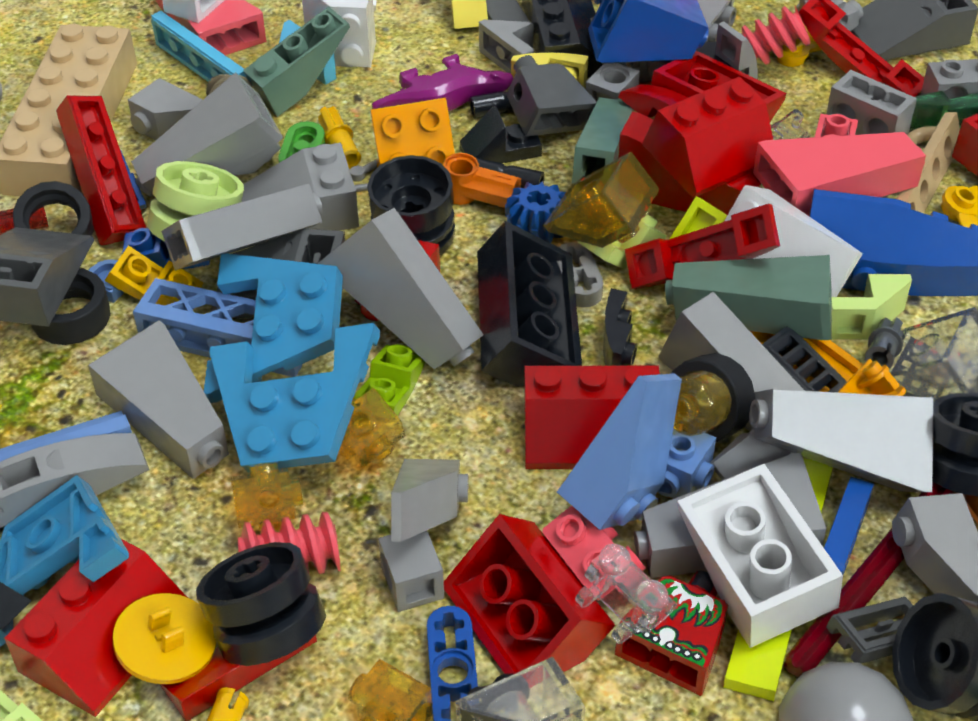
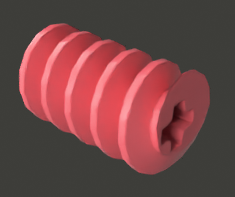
M786 6L782 7V19L780 20L772 12L769 13L768 26H765L759 19L755 20V32H752L746 25L741 27L742 35L749 40L753 47L756 60L759 58L766 65L769 64L771 51L778 58H782L783 45H786L792 52L796 51V39H799L805 46L810 44L809 35L796 6L795 13H792Z
M327 511L321 513L318 527L313 525L308 514L302 515L299 529L294 528L289 517H283L279 532H276L270 520L266 519L263 521L261 532L256 535L250 522H244L241 537H238L239 552L254 546L273 542L291 543L301 549L307 566L311 561L314 563L319 574H325L328 559H332L337 570L341 571L336 528Z

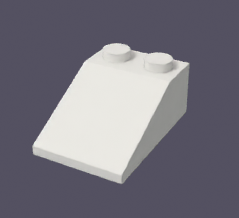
M745 185L725 221L731 220V215L765 204H772L780 241V247L753 259L830 255L832 297H837L863 253L772 190Z
M765 464L677 501L678 510L720 599L725 600L729 605L727 613L749 648L839 608L843 580L842 573Z

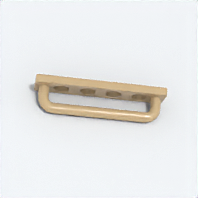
M945 112L937 126L917 128L907 134L916 145L928 141L923 150L926 158L918 187L901 191L896 198L910 203L912 210L921 213L925 212L953 160L952 153L960 131L957 112Z

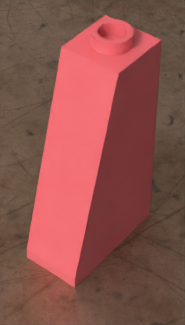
M155 0L164 12L162 0ZM225 0L199 23L164 12L224 55L266 42L263 13L245 0Z
M905 132L765 140L758 142L753 174L765 189L772 190L809 216L814 189L883 197L918 187L926 155Z

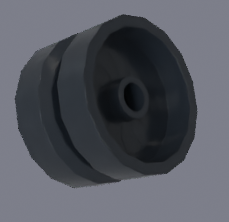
M953 393L938 397L933 402L932 481L945 489L971 496H978V394Z
M282 542L251 547L217 564L203 576L198 584L196 596L206 620L213 624V635L223 658L231 664L251 666L271 662L305 645L321 630L326 619L325 608L316 586L309 583L311 580L309 569L299 547L291 543Z
M943 593L923 597L907 611L897 628L892 648L893 673L899 689L915 706L947 715L953 714L964 719L978 721V603Z

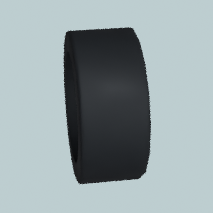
M58 181L42 182L28 188L17 199L13 210L14 228L30 229V217L38 209L50 204H62L71 207L77 214L78 224L71 232L72 234L90 236L93 234L94 228L90 205L83 193L70 184Z
M79 268L64 299L86 298L90 302L73 313L55 314L49 327L31 325L39 338L51 344H75L96 336L107 325L111 316L110 305L104 282L97 274Z
M712 353L684 361L673 369L671 374L675 373L682 379L676 410L677 421L688 425L681 417L682 415L695 429L716 437V442L732 436L746 427L750 420V406L752 401L755 400L752 380L739 363L731 357ZM699 373H710L719 380L726 391L728 412L727 417L721 423L714 424L708 422L698 413L693 405L691 386L694 377Z

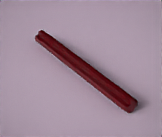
M932 481V492H921L918 497L954 494V491L945 489ZM892 528L842 587L839 608L818 617L788 652L783 664L784 669L788 673L793 674L798 679L804 672L816 668L842 636L840 632L831 634L826 628L831 617L835 614L865 607L902 562L904 555L901 547L894 541Z

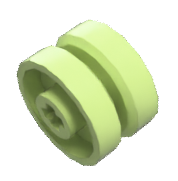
M190 161L164 163L156 169L153 195L156 198L150 204L147 227L153 235L165 241L161 231L178 220L242 202L244 184L235 175L212 165Z

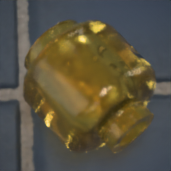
M703 370L691 372L680 377L682 381L674 430L684 435L695 436L715 429L726 421L731 411L732 399L729 388L723 379L712 372Z

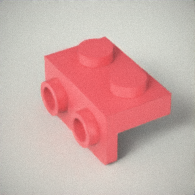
M571 505L543 528L542 532L595 600H601L620 584L634 601L650 590L639 575L646 569L643 563L628 545L620 551L612 542L618 536L613 527L599 530Z

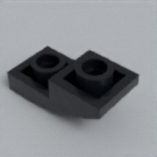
M612 288L605 310L604 363L605 366L633 365L638 344L631 342L633 324H631L632 311L626 309L627 292Z

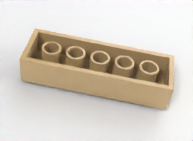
M79 24L60 25L0 141V191L2 195L21 196L28 188L42 182L51 181L70 184L77 190H81L56 110L67 95L102 96L110 121H112L137 66L130 29L115 28L113 26H81Z

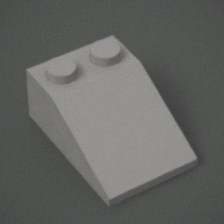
M341 142L301 149L244 183L242 202L309 183L312 192H316L321 200L323 213L320 215L322 223L308 229L339 231L359 227L356 189Z

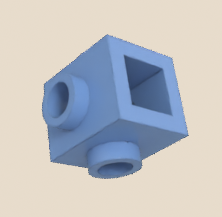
M675 420L664 484L658 490V493L675 499L708 486L715 468L710 462L714 456L716 437ZM679 427H684L687 431L683 432Z

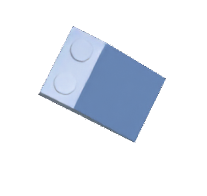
M675 373L638 376L557 491L561 497L599 530L616 525L624 526L628 522L637 519L642 521L643 510L654 507L658 503V498L655 495L664 484L682 381Z

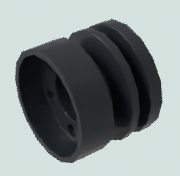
M408 155L396 157L381 164L371 174L367 185L371 220L395 208L415 238L439 244V253L442 255L453 243L455 235L453 183L449 171L441 163L428 157Z

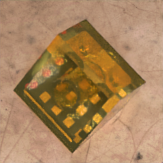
M629 152L573 183L543 226L550 233L601 248L617 240L619 243H624L638 233L640 229L638 224L652 210L651 203L660 189L633 153Z

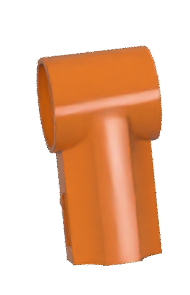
M454 153L445 159L444 167L449 171L453 183L454 204L465 205L477 200L505 208L507 198L511 197L513 188H521V178L479 167L478 160L470 154Z

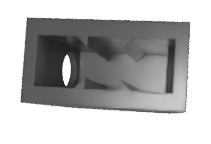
M530 55L519 58L514 64L516 74L507 91V97L525 136L583 130L597 103L595 99L564 65L559 63L538 65Z

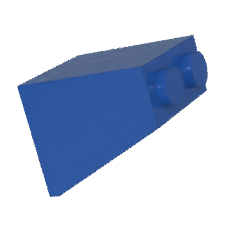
M602 0L588 31L596 61L615 63L692 59L696 49L701 48L705 44L709 29L698 0Z

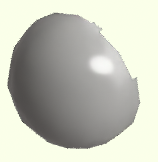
M829 662L804 672L789 688L779 706V721H914L903 694L882 673L857 662Z

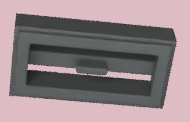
M904 596L833 615L826 628L831 634L840 632L842 636L838 643L844 650L853 648L854 652L850 658L853 662L863 664L892 655L897 628L903 619L893 621L891 618L905 615L913 605ZM878 622L877 626L867 628L860 631H857L855 629L861 626Z

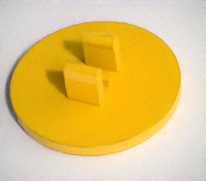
M153 594L136 600L118 617L113 631L114 652L123 668L136 678L154 684H175L194 677L209 664L216 649L213 624L206 620L199 603L177 594Z

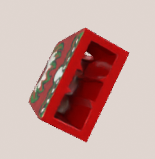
M696 571L688 584L670 575L661 577L618 624L615 655L702 696L723 636L729 606L725 600L716 597L718 593L708 572Z

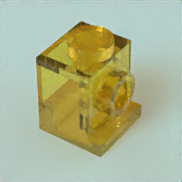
M381 659L375 663L367 674H360L349 690L348 700L357 705L358 717L361 721H429L433 716L431 688Z

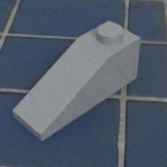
M404 459L391 492V542H402L457 517L459 502H468L469 489L468 474H460V460Z
M963 493L909 497L892 521L894 541L901 547L907 565L934 594L943 593L978 603V531Z

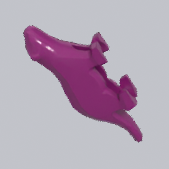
M454 54L442 59V63L447 67V70L436 72L431 76H418L416 67L400 72L399 83L402 87L400 91L373 102L372 109L446 98L449 112L469 102V98L472 96L499 91L506 92L513 81V76L511 73L503 71H483L461 65L458 54Z

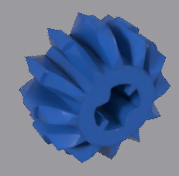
M543 181L539 185H532L526 182L524 188H513V193L511 197L507 198V204H505L507 222L549 243L552 242L553 238H564V236L548 231L570 201L568 193L559 191L558 185L545 186ZM566 219L563 224L570 225L571 220ZM560 228L558 230L559 233L565 234L566 229Z

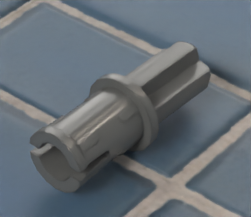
M885 317L879 323L878 328L872 331L868 338L869 349L865 354V362L871 359L872 361H878L881 366L887 365L889 369L891 368L894 358L900 354L903 348V331L901 330L903 322L896 317L891 321Z

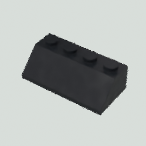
M522 0L525 14L534 25L533 44L536 53H569L588 56L587 78H590L603 65L601 62L596 61L588 31L590 18L596 14L591 0Z
M504 221L477 251L480 330L484 334L480 337L481 371L494 378L520 387L524 386L525 366H582L574 272L571 253ZM557 261H561L562 263V273Z

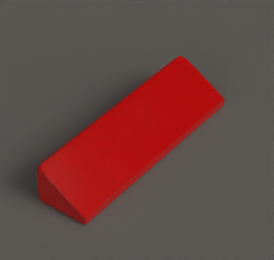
M67 95L56 112L82 193L90 205L93 226L99 244L110 245L124 241L126 233L146 228L103 98L102 96Z

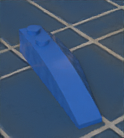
M814 189L809 217L863 253L842 288L865 291L868 274H911L912 282L908 294L911 296L978 295V225L971 224L967 228L949 222L947 215L935 211L928 215L912 210L910 203L898 199Z

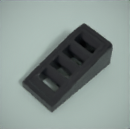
M788 326L762 344L804 391H819L826 386L830 389L828 392H838L847 382L799 334ZM812 376L814 379L808 383L806 379Z

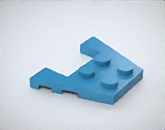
M229 253L221 254L217 286L223 294L257 289L251 346L254 348L252 383L261 382L263 375L281 367L288 371L334 350L335 328H339L343 284V275L337 266ZM208 360L204 393L210 403H216L222 400L212 360Z
M375 323L335 328L334 370L332 372L252 383L254 348L247 341L210 347V357L241 467L250 473L336 461L355 408L351 403L359 382H364L369 369L366 361L372 345L377 346L380 338V330Z
M78 475L74 476L5 525L0 539L1 583L24 595L31 589L41 588L48 582L52 574L68 563L73 564L78 560L79 572L92 582H95L129 558L126 547L93 489ZM13 620L4 629H0V647L6 643L4 637L13 629Z

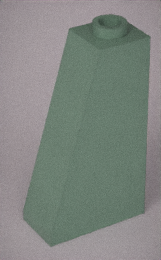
M599 97L575 146L570 199L578 190L614 201L617 187L620 133L632 111L635 112L634 109L622 100ZM577 203L575 207L582 209L584 204ZM592 207L590 211L598 213L600 209ZM572 211V216L577 217L579 213ZM607 211L605 216L610 217L611 212ZM588 215L585 217V220L591 222L594 217ZM602 220L600 222V224L607 225L608 221Z
M830 255L675 263L673 280H666L667 305H674L676 321L683 310L714 292L749 331L776 334L788 326L802 338L832 340Z

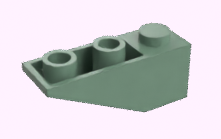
M330 7L317 14L313 19L287 36L282 42L243 70L265 106L277 117L307 95L350 28L349 23Z

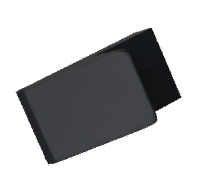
M496 106L492 107L460 140L462 153L502 164L542 156V144L538 135L525 136L520 124L505 127Z

